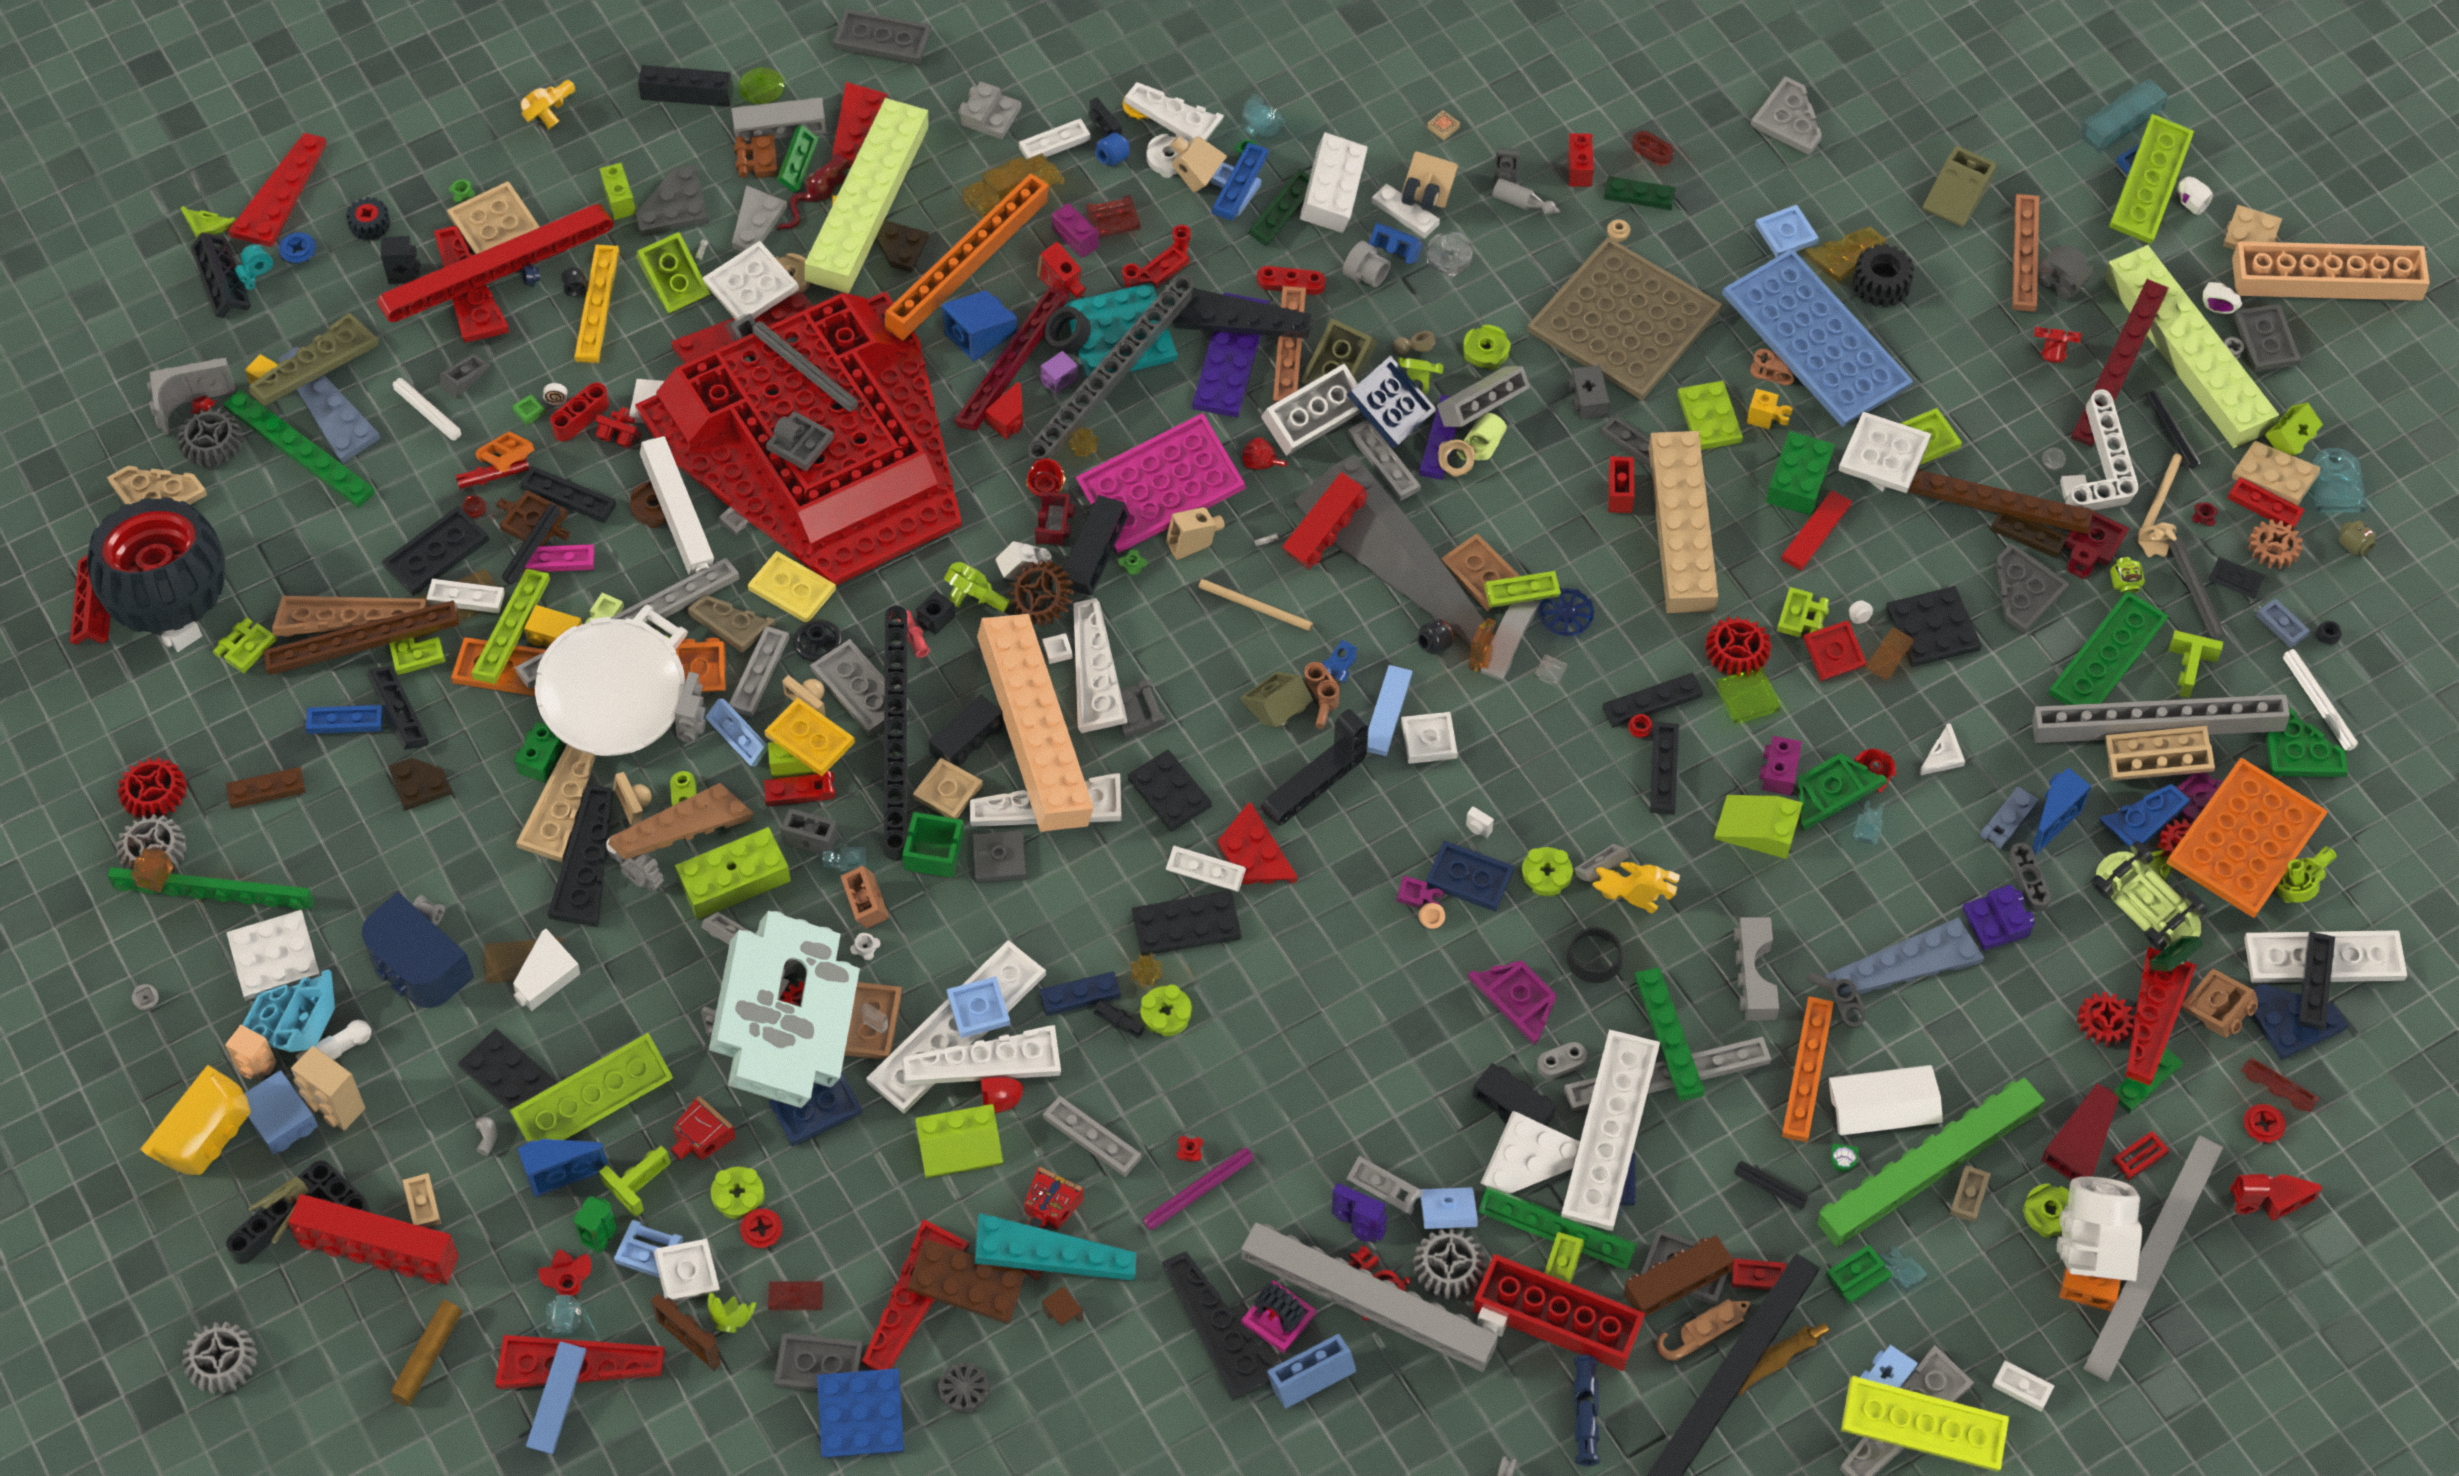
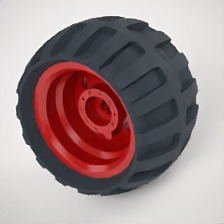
M162 497V499H140L139 502L125 504L119 507V510L113 514H108L102 519L100 526L95 528L92 533L87 556L90 582L96 597L105 610L121 625H127L131 630L140 633L146 631L152 634H159L162 631L173 629L176 631L193 621L197 622L203 618V615L209 609L212 610L217 604L218 595L222 593L225 580L223 549L209 521L190 504L184 501H175L169 497Z

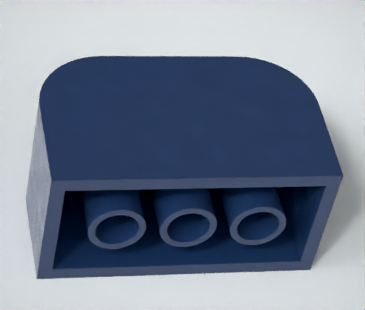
M396 892L365 920L362 927V938L375 968L374 972L382 981L388 980L398 996L402 997L404 995L413 1004L423 1008H433L442 1005L474 978L467 954L399 892Z

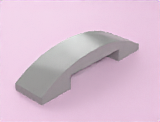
M1528 601L1509 606L1493 638L1480 673L1504 681L1517 647L1528 625L1531 624L1540 603Z

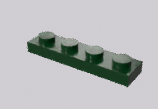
M1299 169L1250 228L1248 234L1267 247L1303 203L1310 176Z

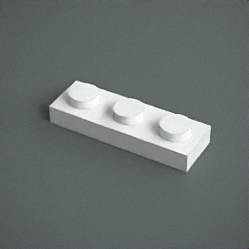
M1080 118L1020 141L1019 148L1027 162L1032 163L1087 142L1091 138L1089 131Z
M1385 184L1372 197L1374 205L1424 239L1439 226V218L1428 211L1422 210L1421 206L1416 203L1412 206L1403 204L1402 193L1388 184Z
M432 579L426 600L429 605H437L454 600L457 608L500 613L505 591L501 587Z
M1173 846L1166 870L1239 892L1246 868Z

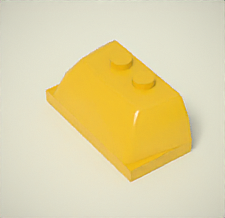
M207 1065L140 1150L167 1167L185 1175H201L211 1162L219 1157L223 1147L237 1134L238 1128L249 1116L251 1111L248 1099L237 1083Z

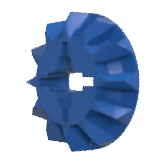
M300 232L286 236L279 244V254L282 260H286L289 264L296 262L299 265L304 260L308 262L311 256H315V249H317L315 240L310 235ZM302 247V251L298 250L296 253H294V249Z

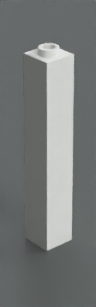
M665 436L643 441L640 456L688 575H693L705 568H710L709 566L713 565L714 556Z

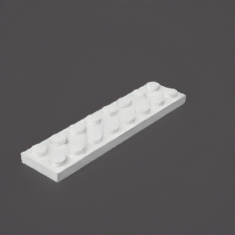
M1008 940L963 985L997 976L1007 1012H1009L1046 976V970ZM947 999L866 1078V1082L905 1114L936 1083L905 1085L902 1065L903 1057L934 1050H944L957 1045L960 1047L973 1045L974 1042L979 1041L989 1031L960 1038L950 1002Z
M1609 1030L1561 1217L1613 1231L1660 1042Z

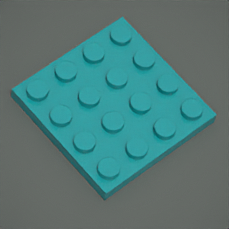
M1153 283L1073 300L1065 304L1064 307L1071 306L1078 309L1090 321V336L1086 344L1077 351L1086 379L1157 299ZM1076 319L1067 322L1071 335L1076 328ZM1152 320L1150 323L1156 324L1158 321ZM1168 327L1130 371L1177 361V352ZM1136 337L1137 340L1145 339L1143 337ZM1122 353V354H1121L1122 356H1126V357H1127V356H1130V354H1128V353ZM1113 369L1107 370V372H1109V373H1114V372H1116V371L1113 370Z

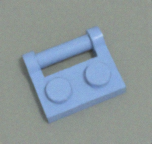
M632 1220L614 1257V1261L616 1264L660 1278L654 1256L655 1249L660 1247L636 1240L635 1238L641 1236L673 1246L682 1244L683 1236L677 1234L672 1236L642 1226L641 1222Z

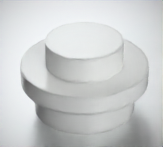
M1862 600L1855 602L1849 609L1850 619L1856 624L1868 621L1873 614V607Z

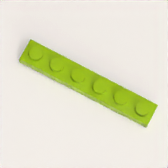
M526 568L471 672L472 679L492 684L497 683L524 631L529 617L550 581L549 573Z

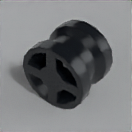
M569 268L562 273L561 278L566 295L576 297L586 292L587 285L584 281L585 275L582 269Z

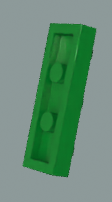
M803 125L795 130L777 181L793 193L800 190L819 139Z
M2165 1047L2151 1085L2149 1086L2127 1078L2113 1091L2119 1097L2118 1104L2130 1114L2181 1068L2183 1061Z

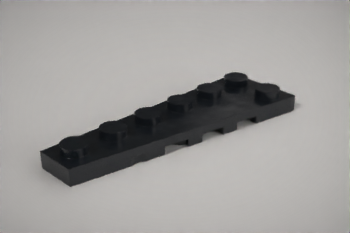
M1193 288L1191 301L1172 323L1174 328L1308 339L1313 324V316L1304 312Z
M587 785L549 907V919L598 927L607 853L606 842L609 835L613 800L612 788Z
M1185 1251L1163 1261L1162 1267L1232 1401L1271 1384L1267 1371L1275 1367L1264 1351L1256 1345L1250 1333L1236 1319V1315L1226 1306L1220 1294L1208 1282V1279L1190 1255Z

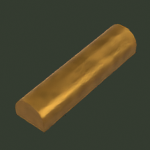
M445 1299L441 1301L391 1390L394 1402L404 1406H410L463 1313L455 1304Z

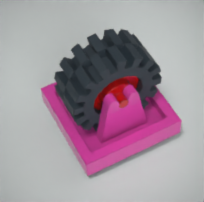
M1273 1280L1255 1298L1254 1305L1243 1317L1241 1324L1285 1354L1316 1316L1317 1310Z

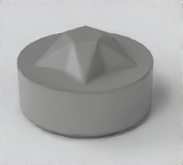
M149 984L137 986L132 993L133 1004L143 1011L153 1009L159 1000L157 990Z

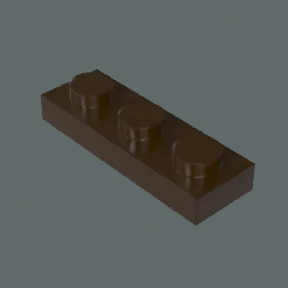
M1998 512L1990 530L2058 559L2068 535L2037 522L2006 513L2003 514L2002 512Z

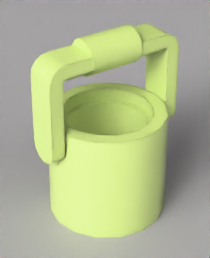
M1487 412L1478 417L1464 439L1466 443L1474 446L1476 450L1475 461L1489 459L1506 432L1507 426L1505 422L1493 413ZM1458 449L1457 454L1462 460H1467L1466 454Z

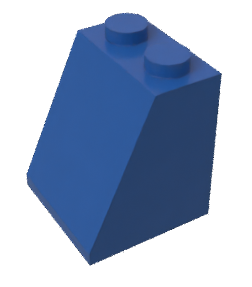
M987 290L944 303L941 306L944 334L973 362L1017 333V318L1011 310H1007L999 298L992 296Z

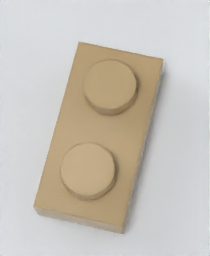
M429 1173L403 1180L413 1224L425 1228L441 1224Z

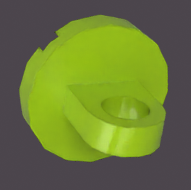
M1399 358L1397 362L1401 368L1407 369L1406 374L1413 382L1416 380L1422 382L1423 389L1421 392L1425 396L1429 391L1432 373L1443 374V364H1432L1429 361Z

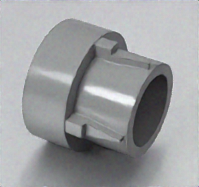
M1360 241L1349 253L1344 263L1343 275L1357 283L1363 281L1373 287H1378L1389 272L1390 261L1378 255L1377 248L1365 241Z

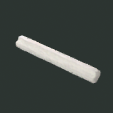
M398 378L393 382L394 390L448 438L455 441L461 436L460 428L403 378Z

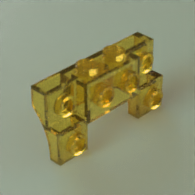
M1043 153L1024 160L1021 156L983 173L982 180L962 189V196L968 206L974 208L984 218L1030 173L1047 183L1049 187L1057 183L1063 185L1064 177L1054 163H1049Z

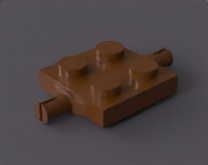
M528 490L514 503L500 498V501L498 500L497 507L507 511L506 517L499 524L500 529L524 542L548 505L554 503ZM558 506L561 513L538 547L544 546L554 535L564 541L568 540L570 532L560 527L561 523L568 516L566 509Z

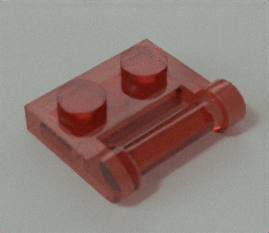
M1131 195L1123 196V199L1093 205V203L1085 205L1091 225L1099 231V238L1141 229Z

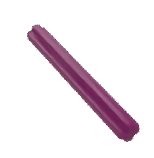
M1248 1148L1241 1149L1143 1217V1223L1150 1231L1155 1229L1253 1160L1250 1150Z

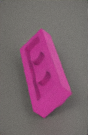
M594 544L538 547L521 573H524L526 568L540 572L594 570Z

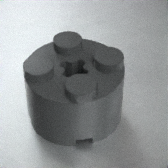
M2067 244L2064 247L2058 245L2039 265L2040 277L2038 281L2043 287H2050L2055 290L2061 299L2068 300L2070 297L2075 296L2093 276V268L2091 265L2087 266L2084 262L2087 258L2075 247Z

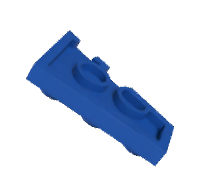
M2170 784L2145 796L2139 802L2121 807L2120 811L2109 816L2104 815L2100 817L2099 820L2129 848L2135 841H2139L2145 846L2190 804V799L2173 784Z

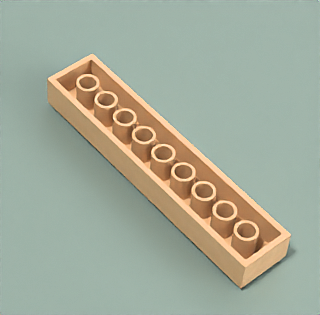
M1029 614L982 618L977 638L1000 709L1003 712L1002 716L1040 832L1087 827L1094 808Z

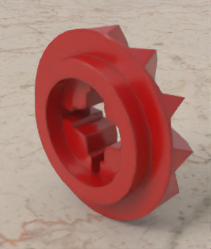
M2254 1105L2246 1111L2243 1118V1128L2248 1132V1137L2255 1138L2258 1143L2267 1142L2270 1144L2273 1141L2279 1140L2286 1129L2284 1116L2271 1105ZM2261 1118L2262 1120H2264L2265 1124H2270L2267 1128V1132L2266 1130H2264L2263 1126H2258V1124L2261 1121Z
M756 1209L749 1212L743 1218L740 1225V1234L745 1244H749L754 1249L764 1248L766 1250L768 1246L776 1245L777 1240L782 1236V1221L772 1210ZM759 1221L762 1222L764 1228H769L765 1230L764 1237L756 1231L758 1230Z

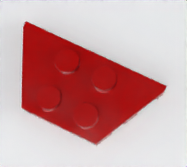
M1248 803L1218 839V847L1228 862L1246 868L1241 884H1254L1256 882L1274 884V880H1289V883L1297 882V875L1252 803Z

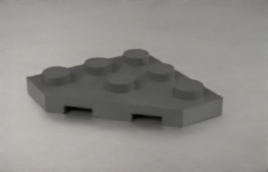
M695 164L672 169L639 208L636 216L641 236L709 223Z
M2013 543L1997 557L1995 562L2004 619L2023 634L2068 590L2070 585Z

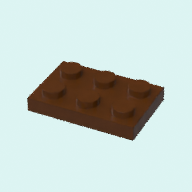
M657 1293L650 1300L656 1322L714 1371L721 1365L718 1354L720 1351L716 1346V1338L707 1330L701 1331L692 1316L687 1313L683 1315L677 1310L679 1307L671 1298L667 1297L664 1299Z

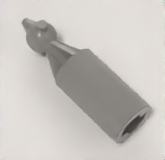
M1502 178L1498 179L1494 187L1492 197L1525 210L1542 209L1543 213L1548 215L1560 213L1554 201L1543 202L1531 189Z

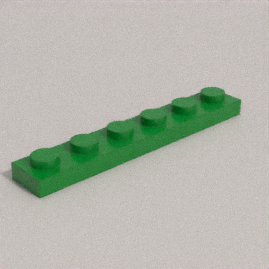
M1660 967L1635 972L1634 979L1655 1037L1660 1042L1659 1048L1679 1102L1704 1097L1705 1090Z
M1490 1186L1486 1188L1478 1213L1555 1242L1557 1232L1583 1239L1584 1245L1581 1253L1628 1270L1637 1243L1591 1225L1561 1217L1560 1213Z

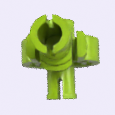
M963 562L953 563L944 576V580L954 586L948 599L958 608H960L966 594L979 599V605L987 603L1002 613L1005 612L1011 601L993 591L992 584L987 582L984 574Z
M2325 846L2313 858H2306V862L2305 858L2291 860L2288 863V871L2281 879L2282 885L2279 882L2275 888L2277 894L2286 903H2300L2314 898L2319 892L2320 882L2326 877L2324 868L2337 857L2335 851Z

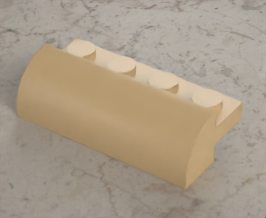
M2207 725L2106 735L2105 738L2111 781L2213 772L2215 770Z

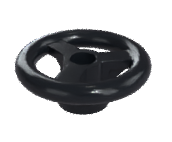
M821 619L811 620L801 625L796 631L793 640L794 648L802 658L815 662L842 644V634L832 622ZM826 628L829 629L832 633H827ZM803 634L811 642L809 653L801 646ZM835 641L833 647L828 652L817 655L819 648L825 643Z

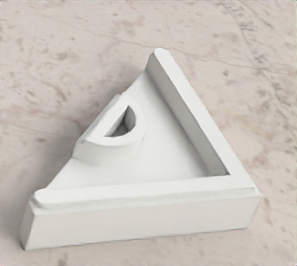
M1951 724L1946 725L1941 736L1936 741L1920 768V775L1964 766L1965 760Z

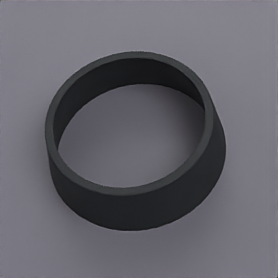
M1599 927L1586 928L1577 933L1567 951V964L1572 973L1579 979L1590 983H1602L1612 979L1620 971L1623 962L1621 944L1618 938L1610 931ZM1600 936L1611 941L1618 949L1619 955L1612 966L1603 970H1591L1585 968L1576 960L1573 954V945L1583 937Z

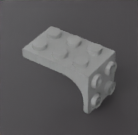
M226 358L150 372L151 382H147L148 392L153 400L149 401L151 413L155 415L156 426L158 429L162 428L164 436L169 435L168 420L170 414L181 404L191 402L193 399L203 395H208L212 398L236 393V386Z

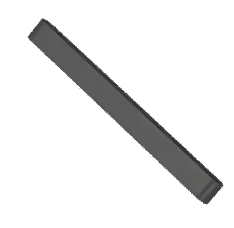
M1181 274L1171 281L1028 446V463L1031 467L1037 460L1043 458L1053 459L1191 301L1193 280L1189 276ZM1179 288H1185V289H1187V290H1186V291H1180V290H1178V289H1179ZM1165 304H1171V305H1173V306H1172V307H1166V306H1164V305H1165ZM1156 320L1158 321V323L1153 324L1150 323V321ZM1136 337H1143L1145 339L1137 340ZM1122 353H1128V354H1130V356H1127V357H1126V356H1122L1121 354H1122ZM1113 369V370H1115L1116 372H1114V373H1109V372H1107V370ZM1100 386L1101 389L1095 390L1092 387ZM1083 402V403H1086L1087 405H1086V406H1079V405H1077V404ZM1070 419L1072 420V422L1065 423L1063 422V420ZM1056 436L1058 438L1055 440H1051L1048 437ZM1038 452L1042 453L1043 456L1036 457L1033 454Z

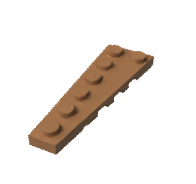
M282 596L272 631L273 636L290 637L294 634L337 631L426 608L428 603L426 599Z
M718 783L611 836L608 845L626 860L655 851L658 848L671 846L673 841L679 839L687 841L693 839L695 834L702 832L709 834L714 832L715 828L721 826L728 828L750 821L754 812L721 783Z

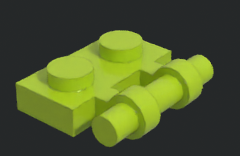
M1790 587L1777 631L1801 637L1803 630L1811 633L1823 629V620L1828 616L1829 600L1822 597L1819 603L1813 602V593ZM1808 612L1815 615L1813 620L1806 619Z
M248 617L241 623L237 622L232 627L233 631L226 638L222 637L217 642L218 646L212 651L218 658L226 652L224 655L225 662L243 674L264 654V650L269 649L277 641L276 636H273L272 632L258 623L249 629L253 622Z

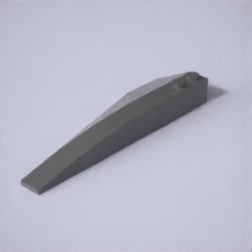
M1355 454L1333 465L1295 500L1297 507L1307 516L1341 472L1363 486L1368 496L1363 507L1353 513L1348 526L1338 532L1334 542L1337 544V548L1344 553L1348 552L1356 558L1357 563L1368 567L1373 571V575L1403 597L1406 595L1413 601L1415 606L1419 609L1423 608L1430 613L1434 620H1445L1453 627L1454 635L1472 648L1493 637V633L1433 549Z

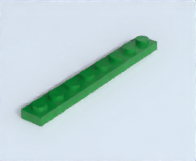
M241 389L223 403L226 411H229L230 414L357 508L361 507L375 494V490L371 485Z
M110 867L108 878L113 888L124 892L137 890L145 894L156 892L165 893L172 897L184 895L194 899L212 898L220 902L231 900L247 905L260 903L269 907H278V905L288 906L295 910H302L303 908L312 909L314 903L309 888Z

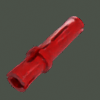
M527 459L515 461L506 472H500L492 465L485 468L479 466L476 467V470L459 475L456 474L455 477L459 490L477 484L483 486L488 481L525 471L528 472Z

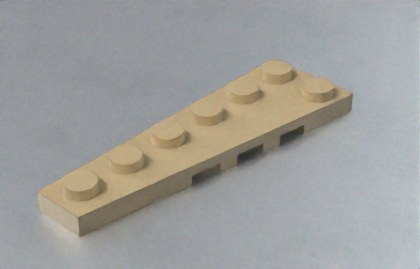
M569 745L565 747L516 842L517 848L562 863L564 862L596 755L579 751Z

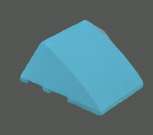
M327 969L321 972L322 976L311 980L305 977L295 986L288 987L285 984L258 994L242 1025L265 1037L269 1046L281 1050L295 1052L309 1050L312 1046L316 1047L335 1010L332 972Z

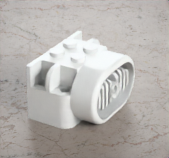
M2077 1177L2071 1181L2068 1206H2065V1211H2061L2060 1215L2062 1237H2058L2057 1253H2059L2060 1259L2063 1260L2070 1274L2136 1281L2142 1228L2138 1222L2140 1196L2133 1186L2118 1180L2100 1177Z

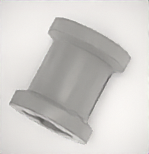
M423 895L418 896L413 903L433 924L437 925L441 921L445 912L443 905L433 904L427 901V898Z

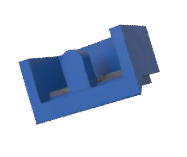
M1379 223L1375 224L1369 244L1375 248L1380 247L1387 250L1390 254L1395 253L1405 257V262L1408 264L1417 262L1424 243H1421V239Z

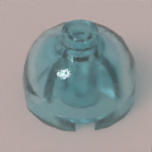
M1252 94L1242 107L1241 117L1246 125L1244 130L1252 137L1258 135L1262 138H1269L1282 130L1286 120L1275 108L1271 109L1267 105L1268 102L1256 94Z

